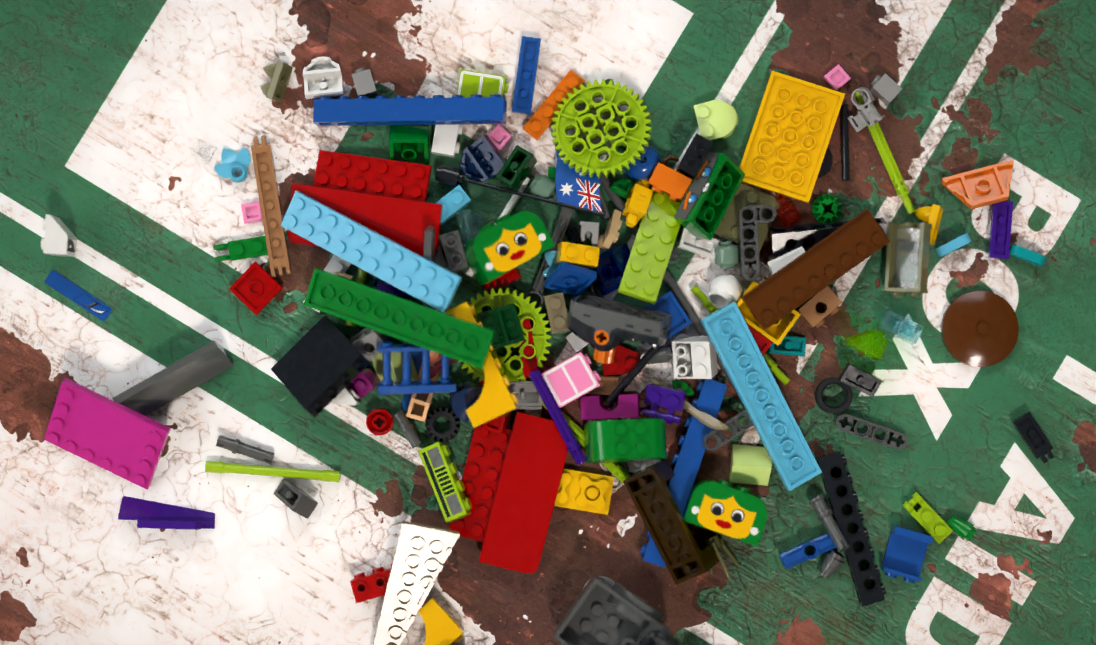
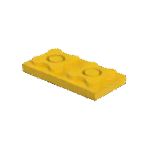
M564 468L554 506L608 515L614 477Z

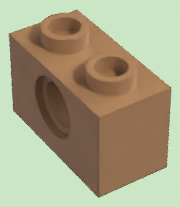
M827 286L807 300L796 311L801 314L800 316L810 328L814 326L818 328L826 321L824 318L829 313L834 315L840 309L839 305L842 301ZM817 303L824 305L825 310L823 313L816 311Z

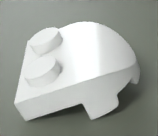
M317 57L312 59L307 67H304L303 78L306 99L344 95L340 66L332 61L331 58Z

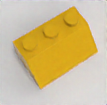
M752 281L741 297L759 284ZM741 297L736 303L745 322L776 345L781 343L801 315L796 310H793L763 331Z

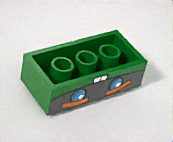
M709 151L674 218L692 235L711 240L745 173L727 155Z

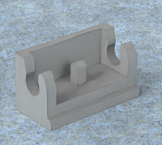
M580 221L581 242L585 240V235L587 239L591 236V246L597 247L599 223Z
M532 381L509 382L508 390L510 394L514 392L519 402L514 410L542 409V399Z

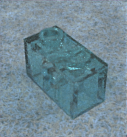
M887 310L884 312L877 328L913 345L917 343L924 326Z

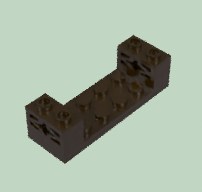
M664 459L637 471L623 480V483L677 585L706 573L719 563V560L711 544L699 549L665 483L674 477L675 474L668 460Z

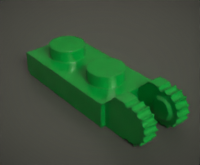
M265 236L230 241L213 246V249L216 251L229 248L230 254L215 257V262L236 261L268 255Z

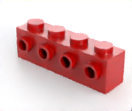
M379 567L373 569V573L365 575V572L353 575L354 579H351L350 583L356 603L384 596L391 568L384 569Z

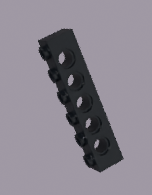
M883 217L874 218L887 236V222ZM848 221L769 228L770 251L773 256L780 257L802 246L806 252ZM808 237H813L812 242L805 243ZM794 239L793 244L786 245L787 240Z

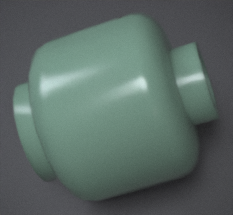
M537 175L529 186L531 195L554 200L556 197L555 182L546 175H541L540 177Z
M720 241V245L714 248L715 264L719 265L721 269L735 268V265L739 263V247L736 244H732V241Z

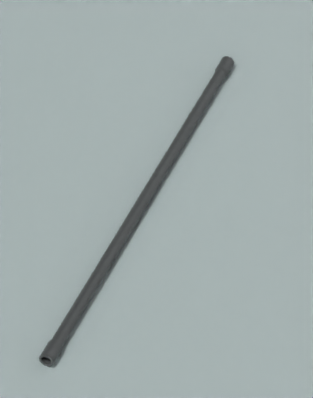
M602 173L600 184L617 210L623 212L624 201L618 194L609 189L612 183ZM621 213V216L623 217L624 221L626 222V216L622 215V213ZM638 223L633 228L629 227L635 237L639 229ZM666 268L663 281L675 296L699 336H708L700 318ZM716 352L717 364L719 365V367L721 368V370L723 371V373L725 374V376H726L727 379L729 380L730 384H731L732 387L734 388V386H733V384H732V382H731V380H730V378H729V376H728V374H727V372H726V370H725V368H724V366H723V364H722V362H721V360H720V358H719V356H718V354H717V352Z

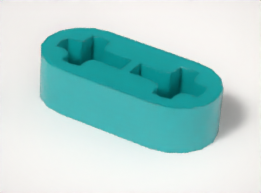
M1012 245L1009 255L1040 267L1044 266L1046 260L1045 256L1017 245Z

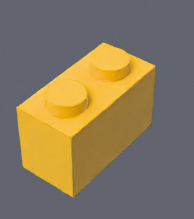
M561 242L557 244L555 263L561 264L566 262L579 267L593 269L598 267L600 247Z

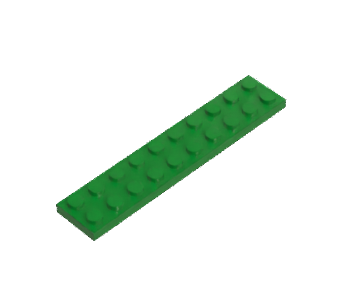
M319 268L314 269L303 304L481 369L485 366L496 332Z

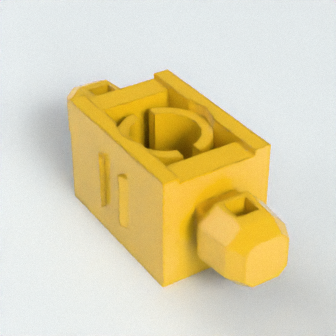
M648 179L639 180L638 183H635L627 197L622 215L626 216V225L631 228L646 215L653 190L648 189Z

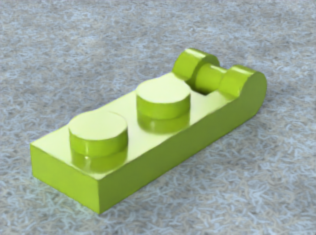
M917 492L912 495L908 502L905 501L902 504L904 509L938 544L953 532ZM918 503L921 507L915 511L913 507Z

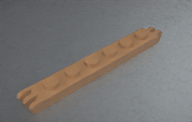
M265 135L261 136L262 144H259L258 137H253L254 145H251V152L271 275L276 277L275 269H278L279 275L283 276L284 267H286V273L289 275L291 274L285 230L284 227L280 226L283 218L270 142L266 143Z

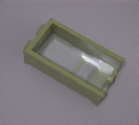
M888 222V239L890 242L887 244L884 291L891 292V296H903V293H909V296L921 297V293L928 294V264L932 224L924 222L920 224Z

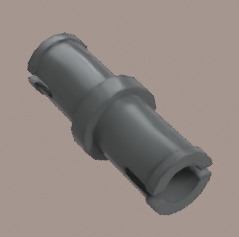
M403 410L392 416L401 428V434L406 436L412 448L423 443L414 429L415 425L410 423Z

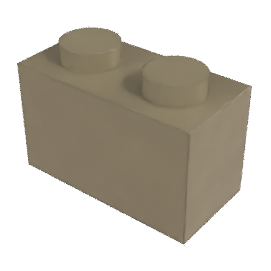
M563 292L544 296L552 335L570 331L567 328L568 314Z

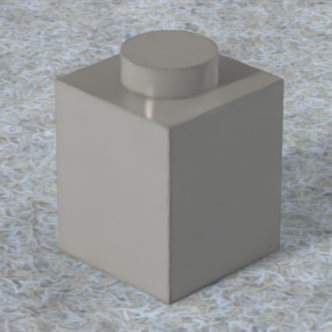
M366 68L355 70L352 78L357 95L368 97L378 94L371 70Z
M886 73L882 77L878 75L871 82L873 87L870 91L885 105H888L902 90Z

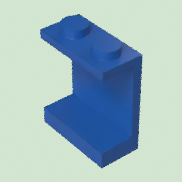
M893 525L881 570L885 571V575L896 578L899 575L904 577V581L915 584V580L921 582L922 578L919 575L927 546L932 544L933 537Z

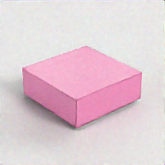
M839 64L823 77L835 91L851 79Z
M497 124L487 135L499 151L513 137L500 124Z
M260 201L241 204L244 224L263 221Z

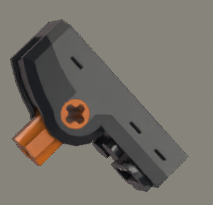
M580 294L571 300L567 328L577 337L595 348L594 360L602 364H612L616 347L625 340L630 342L641 341V344L651 347H661L666 343V339L670 334L673 315L597 296Z

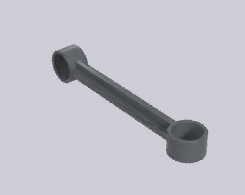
M562 207L559 220L551 238L555 246L547 251H557V244L561 243L564 239L568 225L575 212L574 209ZM545 256L532 291L528 292L524 297L526 299L530 294H537L541 298V303L536 308L542 307L544 303L542 294L545 289L544 281L547 278L542 273L549 267Z

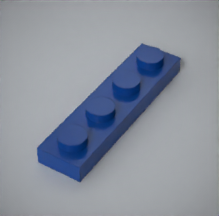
M522 36L512 113L531 115L541 44L540 38Z

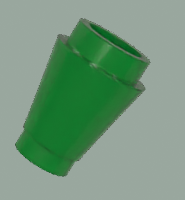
M955 515L947 523L963 540L966 539L967 541L971 539L977 530L974 524Z

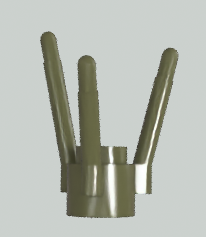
M718 535L704 540L705 545L703 547L711 544L724 573L730 579L731 576L720 553L722 548L737 567H740L739 562L725 545L723 539H719ZM713 568L709 570L710 574H713Z

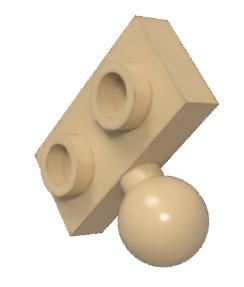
M614 209L607 222L605 234L598 237L597 245L600 249H609L612 242H617L620 235L617 231H619L622 225V220H620L621 211Z

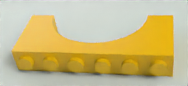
M468 302L462 303L446 312V314L483 326L481 322L477 323L474 317L477 315L473 304L469 305ZM492 344L484 366L485 382L483 391L474 405L466 409L474 428L516 409V404L519 403L514 392L510 394L507 386L510 383L507 376L501 375L499 369L502 366L498 357L494 358L491 353L494 350Z
M434 596L419 608L418 612L423 618L426 627L424 645H450L452 642L457 644L463 638L461 634L464 632V629Z

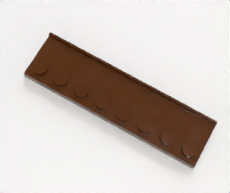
M867 208L741 297L742 301L747 305L751 314L764 331L884 247L890 240Z

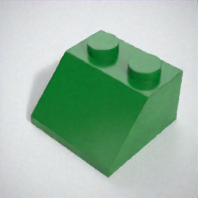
M391 125L389 135L390 160L429 165V126Z

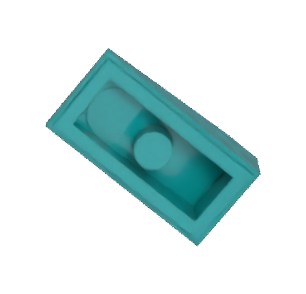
M785 336L779 345L773 342L766 353L805 357L806 337Z

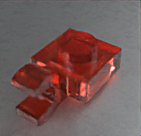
M782 194L775 197L780 207L776 210V214L783 227L790 226L801 219L792 201L788 202Z

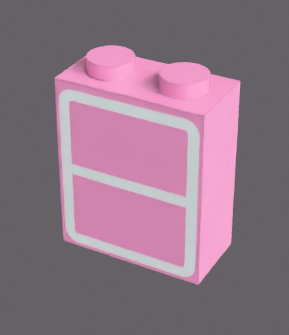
M580 352L541 374L559 408L600 386L599 381H601V378L596 370L592 372L589 366L592 362L587 354L583 355Z

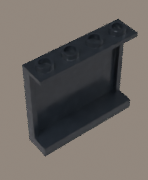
M326 315L271 368L273 373L301 406L314 417L321 413L371 363Z

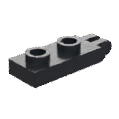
M1030 412L1025 413L1012 422L1036 459L1040 458L1045 464L1048 462L1045 454L1050 459L1054 458L1051 452L1053 449L1052 445Z

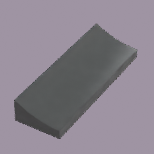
M214 340L112 399L147 416L234 365L226 350Z

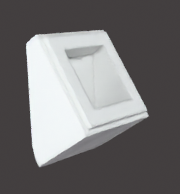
M573 332L565 337L576 353L588 345L587 342L577 337Z

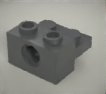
M458 230L439 236L437 253L434 259V263L453 273L469 268ZM442 248L444 249V253H445V256H446V260H447V261H445Z

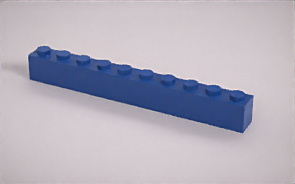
M474 94L471 97L464 98L463 95H452V98H444L443 95H433V98H425L423 95L407 98L406 96L398 95L395 98L376 96V99H369L367 96H358L357 99H350L348 96H340L339 99L322 96L320 99H314L313 122L317 126L506 124L507 101L499 94H491L490 97Z
M711 379L700 380L696 390L699 392L698 397L693 399L691 405L717 418L728 385ZM693 415L686 418L684 427L687 428L685 435L681 434L678 441V446H680L679 452L674 453L671 464H674L672 470L675 476L666 481L668 483L667 487L682 516L705 452V448L702 446V439L707 433L712 431V428L700 422ZM647 531L646 536L649 537L647 544H643L640 555H643L642 560L665 568L666 564L649 531Z

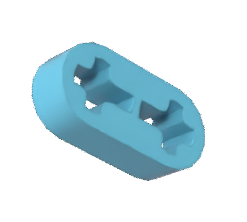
M965 233L939 246L935 250L940 258L970 243L972 240L968 233Z

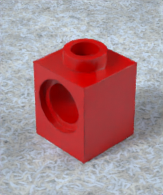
M511 411L484 423L483 429L502 434L505 428H507Z

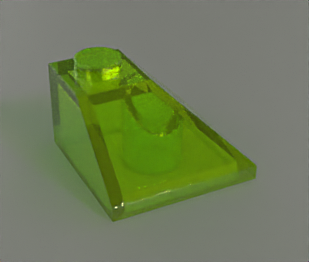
M875 330L843 337L841 341L872 360H881L889 340L884 338L886 336L884 333Z

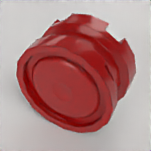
M379 408L368 414L366 425L368 430L374 435H384L391 431L394 419L388 410Z

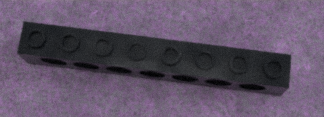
M835 451L815 457L822 471L820 474L830 508L833 510V518L850 546L843 551L859 604L867 606L885 600L886 590L884 584L879 582L880 570L878 565H874L873 562L875 557L872 546L869 547L867 542L869 534L867 528H863L861 522L864 520L862 511L857 509L856 502H858L856 492L851 489L850 484L853 481L850 473H847L845 465H847L845 455L841 454L840 451ZM834 467H838L840 470V474L836 478L831 476V470ZM843 485L845 493L842 496H838L836 489ZM845 504H849L851 507V511L848 514L842 513V507ZM850 523L856 524V530L853 533H849L847 530ZM856 541L862 543V548L859 551H854L853 544ZM861 560H866L867 567L863 570H860L859 562ZM872 578L873 585L870 588H865V580Z

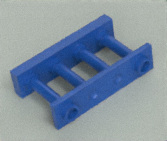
M389 341L376 345L377 352H383V380L381 383H377L378 395L456 392V383L449 378V357L441 354L440 381H432L430 379L431 350L414 344H393V342ZM410 351H422V379L418 382H413L411 379ZM391 352H402L403 379L401 382H393L391 380Z

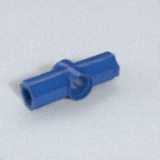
M827 532L809 541H804L800 545L780 553L779 556L785 569H788L809 559H814L818 555L836 548ZM808 545L813 547V552L810 555L805 554V548Z

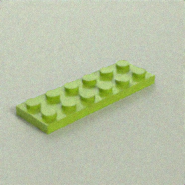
M653 190L646 215L642 217L618 289L619 293L651 304L656 302L681 225L674 216L682 203V200L676 202L668 198L669 194L665 192L660 194Z

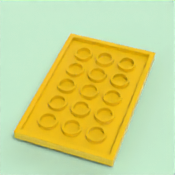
M772 71L739 167L745 173L742 182L809 203L845 93Z

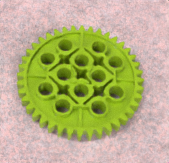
M596 79L594 85L587 81V87L580 84L581 90L574 87V94L568 92L569 99L562 98L564 105H557L560 111H554L557 117L552 118L553 123H555L551 125V129L554 131L551 133V136L555 138L552 142L554 145H557L555 150L559 152V157L564 158V164L569 163L570 169L575 167L576 173L582 169V175L585 176L589 172L590 178L595 173L599 179L602 173L608 178L610 172L615 177L617 170L623 174V167L630 170L629 163L635 166L634 159L641 160L639 153H646L643 147H648L649 143L646 140L651 139L648 133L652 132V128L649 127L652 122L648 119L650 118V113L646 112L648 110L647 105L643 106L644 100H638L639 94H634L633 89L627 91L626 84L621 88L620 82H617L614 86L612 80L606 84L605 79H603L601 84H599ZM597 97L603 98L600 103L594 102V99ZM579 105L586 106L582 111L576 110ZM623 105L628 106L626 111H620L619 108ZM592 109L596 111V115H593L591 113ZM613 109L615 110L618 118H620V120L622 121V127L625 133L623 132L620 124H618V122L616 121V116ZM605 113L611 114L610 118L606 120L601 117ZM598 121L600 125L604 128L605 136L599 129ZM586 122H593V125L591 127H584V124ZM629 122H635L636 126L633 128H628L627 124ZM578 125L580 126V128H581L583 134H585V136H586V138H587L586 140H587V143H588L590 149H588L585 140H583V138H581V135H582V134H581V132H580V129H579ZM569 130H576L574 135H567ZM612 130L619 131L616 136L609 135ZM595 138L601 139L598 144H593L592 140ZM610 142L612 148H608L606 143ZM577 146L584 147L581 152L574 151ZM621 146L627 148L623 153L617 152V149ZM602 155H609L606 161L599 160Z
M502 287L499 288L498 293L492 288L491 294L487 290L484 291V297L478 293V300L473 297L470 298L471 303L477 314L483 312L484 306H490L492 309L514 303L519 307L518 318L522 331L526 334L524 338L527 340L518 351L520 355L515 354L505 362L513 352L512 346L514 348L519 347L523 341L504 346L507 349L506 356H500L497 352L498 348L492 350L494 358L498 357L502 366L499 369L501 375H506L509 382H520V379L527 381L523 374L521 356L531 359L536 355L538 366L543 367L544 365L541 360L547 361L548 358L544 354L550 353V350L546 347L552 345V343L547 341V339L552 338V335L547 334L551 328L545 326L549 323V320H543L547 314L539 313L542 307H535L537 301L530 303L531 296L524 299V292L518 296L516 289L511 294L510 288H507L505 293H503ZM527 318L531 319L534 323L533 327L529 330L525 329L522 325L523 321ZM529 331H532L534 345L529 344ZM532 346L534 354L531 357L525 356L523 353L524 347ZM512 360H519L521 368L518 370L513 369L511 366ZM464 363L461 367L462 369L469 368L466 373L467 375L472 372L474 373L473 380L477 377H480L479 382L485 380L484 368L481 369Z

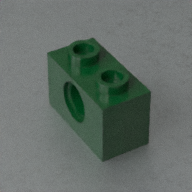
M516 145L496 178L507 188L518 191L537 163V160L532 153Z

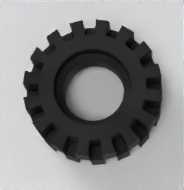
M446 407L434 409L429 413L425 421L428 435L439 442L450 441L458 434L460 429V419L452 409ZM440 417H446L450 421V428L446 432L438 431L435 426L436 420Z

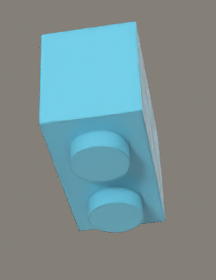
M460 185L435 203L443 205L441 225L472 202Z

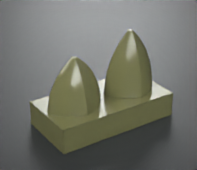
M277 61V64H270L263 68L272 80L261 86V90L266 98L282 104L293 67L284 62Z

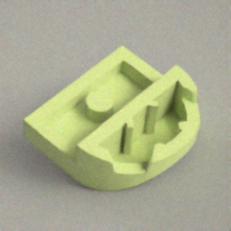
M712 100L694 105L700 135L710 141L730 136L736 125H738L736 109L725 101Z

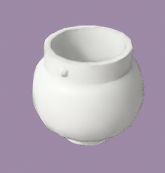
M732 275L716 277L709 287L708 299L711 304L719 309L732 302L737 303L742 294V288L738 279Z

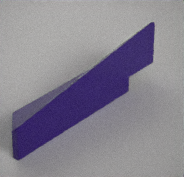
M127 496L122 498L118 514V520H137V528L215 529V513Z

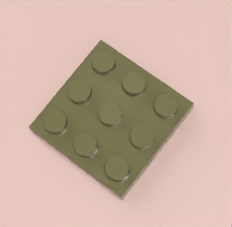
M741 183L714 234L739 245V211L745 206L771 205L777 213L782 200ZM766 209L763 210L762 217L767 220L770 219L771 212ZM745 210L742 216L745 220H751L752 213ZM773 221L767 224H757L759 252ZM744 230V237L748 240L752 239V231Z

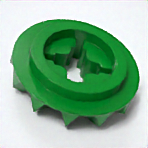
M831 194L820 195L812 204V214L820 223L836 222L843 212L842 203L838 197ZM833 203L831 207L832 213L827 212L822 215L824 211L823 205L827 206Z

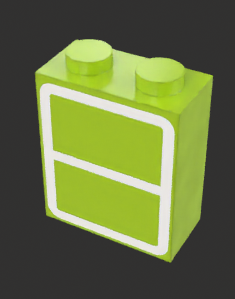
M460 69L456 95H463L464 98L471 97L474 94L482 95V97L499 94L504 97V93H508L509 82H506V76Z

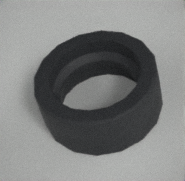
M830 377L824 379L815 389L816 404L827 413L837 414L843 412L852 402L853 393L851 387L841 382L838 378ZM831 384L841 386L845 393L844 401L836 407L827 405L822 397L824 389Z

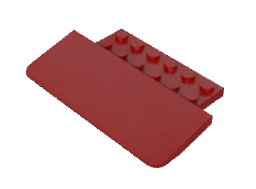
M319 150L313 186L292 183L291 200L295 191H300L423 257L425 230L428 226H436L434 259L436 257L443 205L426 202L432 170L431 165ZM287 229V236L291 242L319 247Z
M517 412L513 429L505 428L502 434L483 429L484 424L474 429L461 480L465 487L463 491L465 497L472 504V514L451 522L449 530L458 531L459 536L484 542L479 562L532 574L539 568L568 448L553 420Z

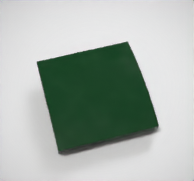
M514 303L476 315L478 322H481L483 327L496 331L492 341L493 349L525 340Z

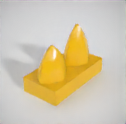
M934 204L918 208L914 212L920 220L932 224V229L930 230V245L935 246L944 210L941 206Z

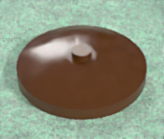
M972 291L965 293L950 303L942 317L941 336L946 349L956 360L968 366L987 367L1001 362L1011 353L1018 339L1019 325L1013 308L1004 298L992 292Z

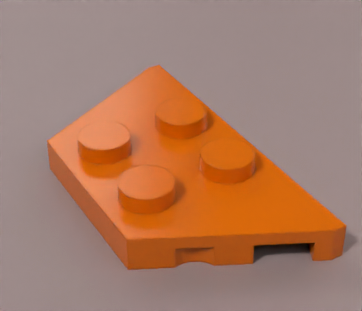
M1009 160L942 178L941 183L971 210L1006 201L1009 197L1014 162Z

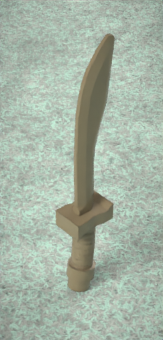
M653 376L650 379V382L654 385L672 388L659 377ZM685 400L683 408L700 422L712 429H728L727 425L712 415L696 409Z

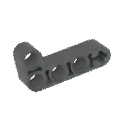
M771 205L745 206L738 213L741 278L746 282L756 280L760 274L757 224H767L775 219L776 210ZM765 209L771 212V218L768 220L762 217V211ZM748 210L752 213L751 220L743 218V211ZM746 229L751 230L753 233V237L750 240L746 239L743 235ZM746 249L753 250L754 256L752 259L745 257L744 251ZM754 261L755 264L750 266L751 271H754L755 274L749 278V275L745 274V271L749 270V264L744 265V262L750 263Z

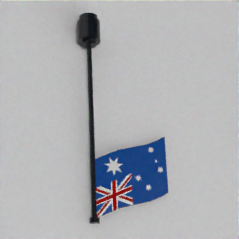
M556 152L555 176L557 201L464 178L465 174L459 168L443 165L438 166L436 170L435 180L439 181L440 184L457 187L462 185L463 182L598 215L602 219H605L606 211H601V177L599 179L595 173L590 178L589 172L583 176L582 169L576 173L575 167L570 169L569 163L564 164V158L559 157V152Z

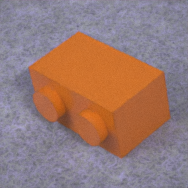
M659 162L648 181L649 184L653 185L651 189L660 194L662 191L669 193L668 198L679 202V200L683 201L693 182L692 179Z

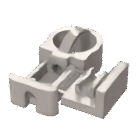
M866 87L854 90L851 95V101L859 111H857L858 114L853 117L852 115L848 120L856 132H859L868 125L873 126L885 118V114L881 116L872 103L875 99L871 91ZM856 92L862 96L865 104H861L856 100Z

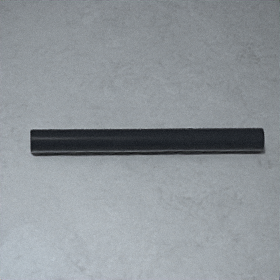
M848 104L841 105L842 181H850Z
M651 347L605 400V403L609 406L614 403L618 395L626 389L660 347Z

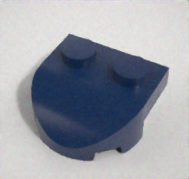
M487 135L482 136L471 146L465 148L461 154L462 163L460 167L462 172L468 179L483 182L493 178L505 164V160Z
M467 381L456 392H452L450 405L454 413L462 421L471 423L466 409L474 405L479 399L484 385H474L472 381Z

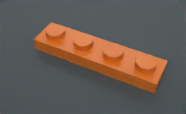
M570 70L522 129L538 141L552 124V118L557 117L554 114V111H560L557 105H564L562 98L569 99L567 93L574 94V87L580 90V84L584 85L585 80Z

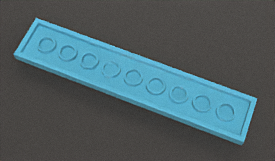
M295 191L280 225L443 313L447 312L462 280L461 276L300 191Z
M732 302L702 318L700 321L787 491H791L822 473L736 302Z

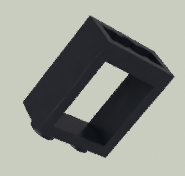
M696 133L676 171L693 180L714 142Z

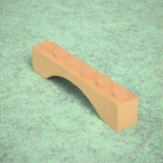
M430 351V379L437 381L441 369V354ZM422 364L416 382L422 379ZM413 393L406 417L425 422L434 393Z

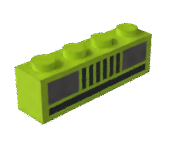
M437 442L419 450L418 453L446 523L454 522L472 514V504L465 497L463 492L465 487L463 482L457 477L458 469L455 463L451 462L449 456L451 452L448 445L444 444V442Z

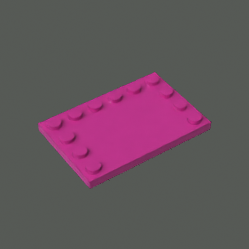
M65 378L61 383L44 440L140 487L148 489L153 480L171 428Z

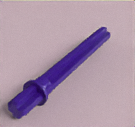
M538 369L533 370L529 373V377L568 448L567 452L571 453L577 465L584 463L586 457L580 448L581 443H578L540 371Z

